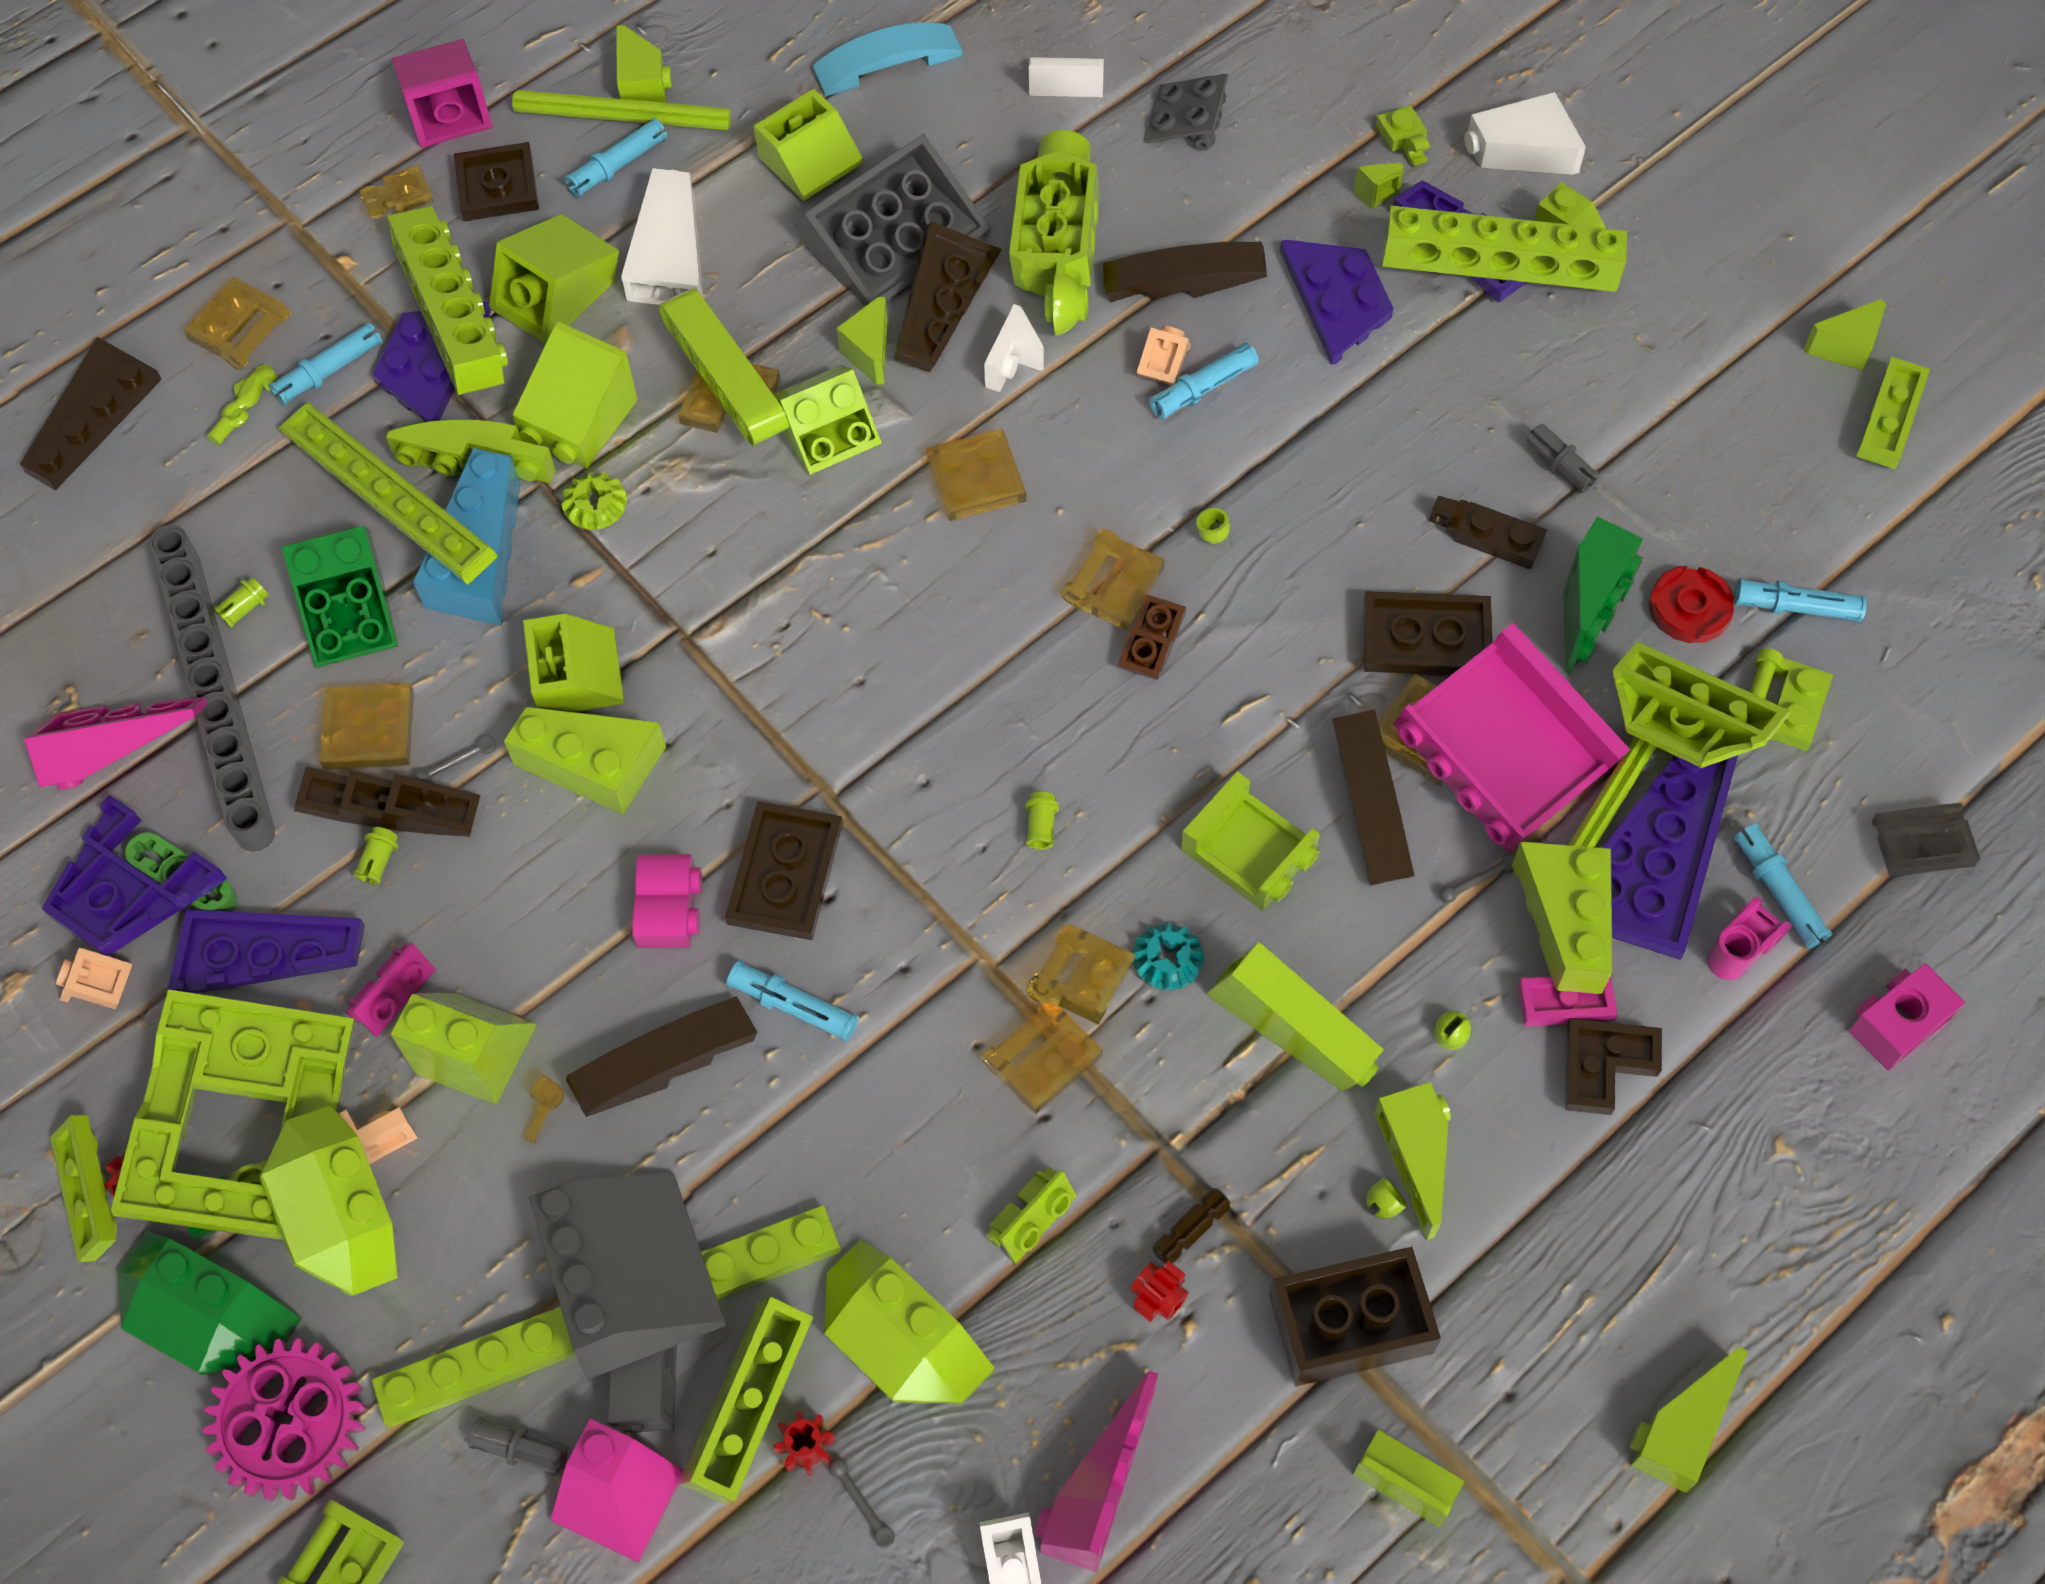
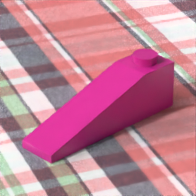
M206 697L164 700L148 706L147 710L142 711L140 703H131L109 712L108 706H98L54 714L24 738L39 787L56 785L58 790H63L82 784L84 782L83 779L194 718L208 705Z
M1148 1371L1056 1495L1052 1509L1043 1507L1034 1536L1042 1538L1040 1543L1041 1554L1097 1573L1155 1393L1158 1373Z

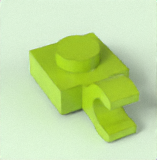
M1411 105L1377 116L1376 128L1392 152L1403 149L1413 167L1427 163L1428 159L1423 153L1424 150L1430 148L1426 138L1427 129Z

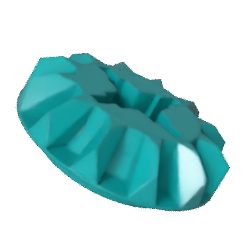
M1169 921L1156 927L1150 925L1146 932L1137 937L1133 949L1134 968L1139 977L1154 988L1177 990L1186 987L1198 977L1203 967L1204 953L1200 939L1189 932L1186 925L1179 927L1172 925ZM1160 943L1169 950L1176 948L1179 950L1176 953L1177 968L1167 958L1156 960L1161 955Z

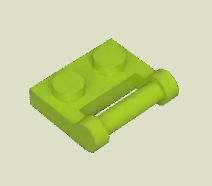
M1771 648L1760 649L1755 660L1757 670L1749 692L1765 699L1773 675L1783 678L1784 682L1776 704L1789 710V717L1771 739L1808 751L1812 744L1833 674L1783 658L1782 654L1777 650Z
M329 1499L322 1510V1513L325 1515L286 1578L281 1575L276 1583L305 1584L342 1525L349 1528L350 1531L316 1584H379L405 1542L341 1504Z

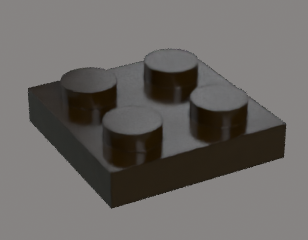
M529 142L454 153L460 208L464 221L540 210L532 151Z

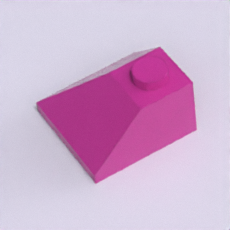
M589 1419L566 1463L551 1521L639 1563L679 1485L684 1470L635 1439L593 1419Z

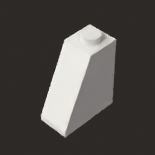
M1555 92L1472 114L1468 132L1464 136L1468 153L1474 154L1481 168L1573 175L1579 173L1586 149L1585 144Z

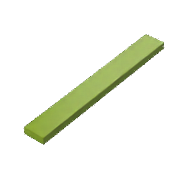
M306 402L279 427L286 438L465 584L469 585L498 557L488 544L309 402Z

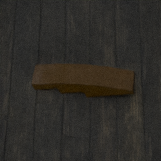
M1261 241L1185 245L1143 252L1103 263L1105 294L1110 302L1148 292L1151 299L1155 300L1186 290L1190 291L1193 298H1197L1267 277L1264 245Z
M1375 709L1332 718L1349 800L1352 804L1370 886L1414 877L1401 813Z
M306 767L295 802L294 812L389 830L470 837L480 795L394 774L392 781L350 770L347 777Z
M735 996L663 1025L604 1054L567 1075L566 1081L585 1117L666 1089L672 1078L711 1065L714 1055L753 1042L757 1035V1030L738 997Z

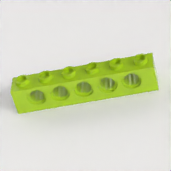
M433 206L388 215L392 247L457 395L504 384L502 367L508 366L505 348L502 342L495 343L496 333L491 318L483 317L485 311L479 292L472 293L473 283L468 268L460 267L462 266L461 255L457 244H450L451 236L446 220L438 219Z
M1391 206L1385 233L1382 267L1617 292L1627 261V231Z

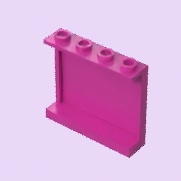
M1514 623L1501 631L1492 644L1413 706L1407 705L1393 723L1401 740L1421 755L1427 762L1430 772L1436 778L1443 780L1456 794V799L1461 807L1473 813L1485 826L1486 833L1490 839L1496 844L1502 845L1508 853L1614 767L1630 751V748Z

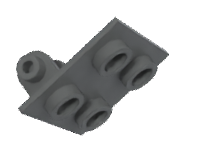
M1228 74L1206 76L1160 85L1145 142L1150 143L1191 136L1199 150L1205 151L1213 146L1216 140L1214 130L1220 125L1222 104L1226 102L1227 98L1225 88L1229 77Z

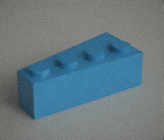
M473 448L445 510L488 544L498 557L467 585L430 554L426 553L414 580V585L424 608L502 626L503 596H506L508 583L506 579L508 560H511L512 529L515 528L521 485L511 456Z

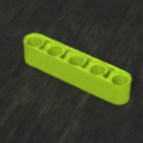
M693 287L658 305L660 315L667 329L752 447L789 428L788 419L782 406L696 288Z

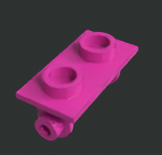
M413 943L409 945L404 944L401 949L395 948L392 951L393 954L376 972L379 977L378 981L374 983L369 980L358 994L348 1001L350 1006L345 1013L350 1018H354L355 1022L359 1023L361 1021L375 1037H378L407 1004L411 995L415 994L436 970Z

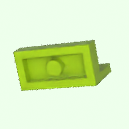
M1379 1429L1353 1476L1439 1528L1447 1518L1456 1497L1465 1483L1461 1478Z

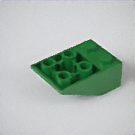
M1598 516L1577 549L1563 591L1565 672L1570 675L1579 661L1585 664L1588 662L1598 643L1596 641L1601 631L1605 633L1616 614L1614 609L1618 602H1624L1635 582L1633 578L1643 561V557L1637 555L1643 538Z
M365 526L281 547L315 668L398 647L380 564L371 532Z

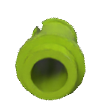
M253 577L247 581L242 579L240 581L241 586L218 606L213 607L216 614L231 629L257 605L263 607L265 605L263 600L269 596L267 591Z
M1044 791L1034 792L1025 803V809L1029 812L1026 845L1032 849L1046 850L1054 846L1055 814L1060 809V805L1056 802L1054 794Z
M373 827L371 833H366L364 839L367 845L357 869L354 870L353 876L364 883L369 878L370 885L378 886L391 853L396 852L399 845L396 843L398 836L394 832L381 827Z

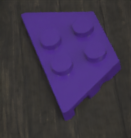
M1295 240L1281 241L1280 252L1331 365L1337 364L1342 360V355L1354 344L1359 346L1369 337L1372 330L1380 328L1392 318L1394 308L1366 249Z
M482 301L485 311L483 317L487 318L491 314V309L488 302ZM421 310L402 313L372 375L379 387L388 394L396 396L398 402L408 411L412 409L424 422L440 421L455 390Z

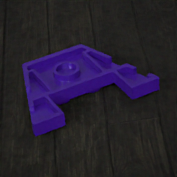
M108 795L100 806L103 814L95 827L89 826L82 837L85 845L75 863H67L41 908L49 918L105 956H110L221 885L227 879L218 867L195 852L162 885H159L121 859L112 851L142 820L133 810Z

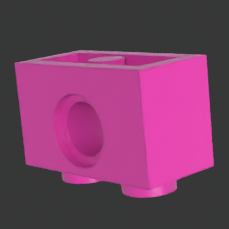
M1926 963L1913 973L1907 968L1902 970L1886 985L1890 992L1881 999L1873 994L1854 1011L1859 1018L1849 1032L1887 1071H1890L1952 1020L1966 1003ZM1896 1008L1905 1010L1911 1019H1906L1899 1015Z

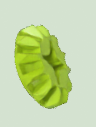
M588 471L586 477L580 480L573 478L571 486L563 490L562 508L564 514L572 524L582 529L598 530L606 528L618 521L627 507L626 491L621 485L619 478H610L605 471L601 475H593ZM592 491H595L599 497L598 509L594 510L593 505L589 501V494Z

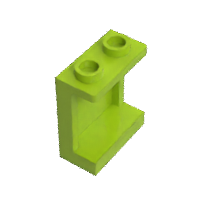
M1237 771L1183 830L1181 851L1264 911L1273 899L1276 902H1280L1287 895L1294 883L1291 879L1300 869L1306 872L1315 863L1320 854V850L1317 849L1320 832L1312 828L1305 834L1249 793L1251 781Z

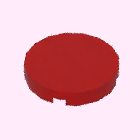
M1677 566L1664 572L1655 582L1649 600L1651 617L1659 629L1673 639L1687 643H1704L1719 637L1729 626L1734 613L1733 591L1726 581L1710 569L1702 567L1696 570L1687 569L1688 566Z

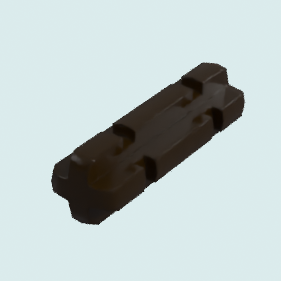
M1212 1188L1201 1198V1205L1195 1204L1170 1228L1169 1235L1164 1233L1154 1243L1152 1251L1162 1263L1165 1264L1168 1260L1174 1263L1182 1255L1183 1248L1187 1250L1213 1225L1214 1218L1219 1220L1229 1210L1231 1202L1223 1192L1217 1188Z

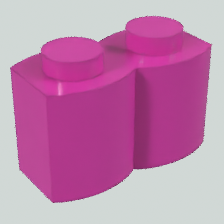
M691 854L638 855L635 883L636 896L633 910V938L637 948H690L692 935L699 934L700 911L699 908H693L694 894H701L702 869L701 867H695Z

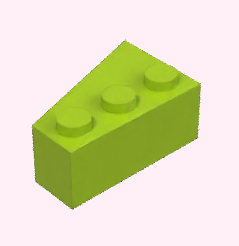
M532 707L525 708L504 740L513 765L622 815L625 814L666 749V743L659 722Z
M1520 842L1512 867L1523 887L1526 896L1525 904L1529 914H1532L1540 935L1538 940L1556 990L1602 994L1612 974L1611 849Z

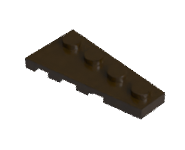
M932 221L930 222L923 239L893 359L927 372L933 369L956 330L957 325L970 306L975 294L988 275L993 263L999 256L1001 248Z
M97 337L20 463L25 473L56 491L162 380L158 371Z

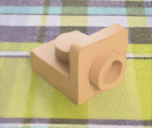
M1165 325L1162 326L1161 330L1150 328L1137 369V375L1171 386L1175 384L1186 353L1189 354L1191 349L1189 338L1184 337L1185 332Z
M79 948L74 962L64 959L55 983L64 987L59 1000L68 1003L72 996L116 1010L133 964Z
M400 1107L393 1111H384L376 1114L368 1121L367 1125L360 1129L347 1109L338 1113L359 1136L369 1165L418 1138Z

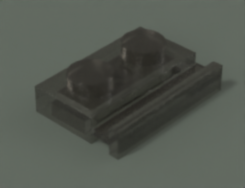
M1962 802L1876 813L1872 819L1873 827L1876 826L1879 834L1877 840L1889 877L1976 866L1981 858L1968 820H1964Z

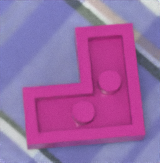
M1551 976L1521 978L1518 983L1524 1027L1568 1024L1570 1018L1614 1022L1618 1015L1611 976L1602 994L1558 991L1554 986Z

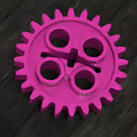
M300 1338L295 1339L289 1351L284 1341L276 1339L273 1353L270 1354L266 1348L258 1344L255 1348L256 1360L250 1361L240 1354L237 1358L241 1370L237 1374L225 1369L222 1371L229 1384L226 1389L212 1387L211 1392L221 1400L219 1405L204 1408V1412L216 1418V1423L202 1428V1433L217 1437V1440L206 1448V1452L213 1456L223 1455L214 1466L216 1471L225 1473L233 1469L227 1483L238 1487L246 1481L244 1493L252 1497L263 1486V1497L269 1501L275 1500L281 1488L284 1498L293 1501L295 1500L297 1486L299 1485L306 1493L313 1495L315 1494L314 1479L319 1477L328 1484L333 1483L329 1470L333 1464L343 1469L348 1468V1464L341 1454L344 1450H359L360 1447L349 1438L351 1433L365 1431L366 1426L355 1421L354 1415L366 1411L367 1406L362 1402L352 1401V1398L363 1391V1387L358 1383L346 1384L354 1374V1370L348 1365L337 1369L341 1361L339 1355L332 1352L323 1359L325 1347L317 1342L307 1353L306 1342ZM282 1376L284 1379L283 1390L275 1398L266 1399L265 1388L267 1383L274 1377ZM302 1378H306L305 1386L298 1391L299 1381ZM326 1393L328 1397L326 1409L321 1414L311 1417L308 1412L309 1402L316 1395ZM281 1413L294 1416L290 1425L277 1422ZM260 1422L262 1432L259 1439L252 1445L245 1446L243 1443L244 1430L250 1424ZM304 1439L306 1443L305 1454L299 1461L291 1464L288 1463L286 1458L288 1447L294 1441ZM271 1449L272 1456L269 1460L265 1461L264 1454Z

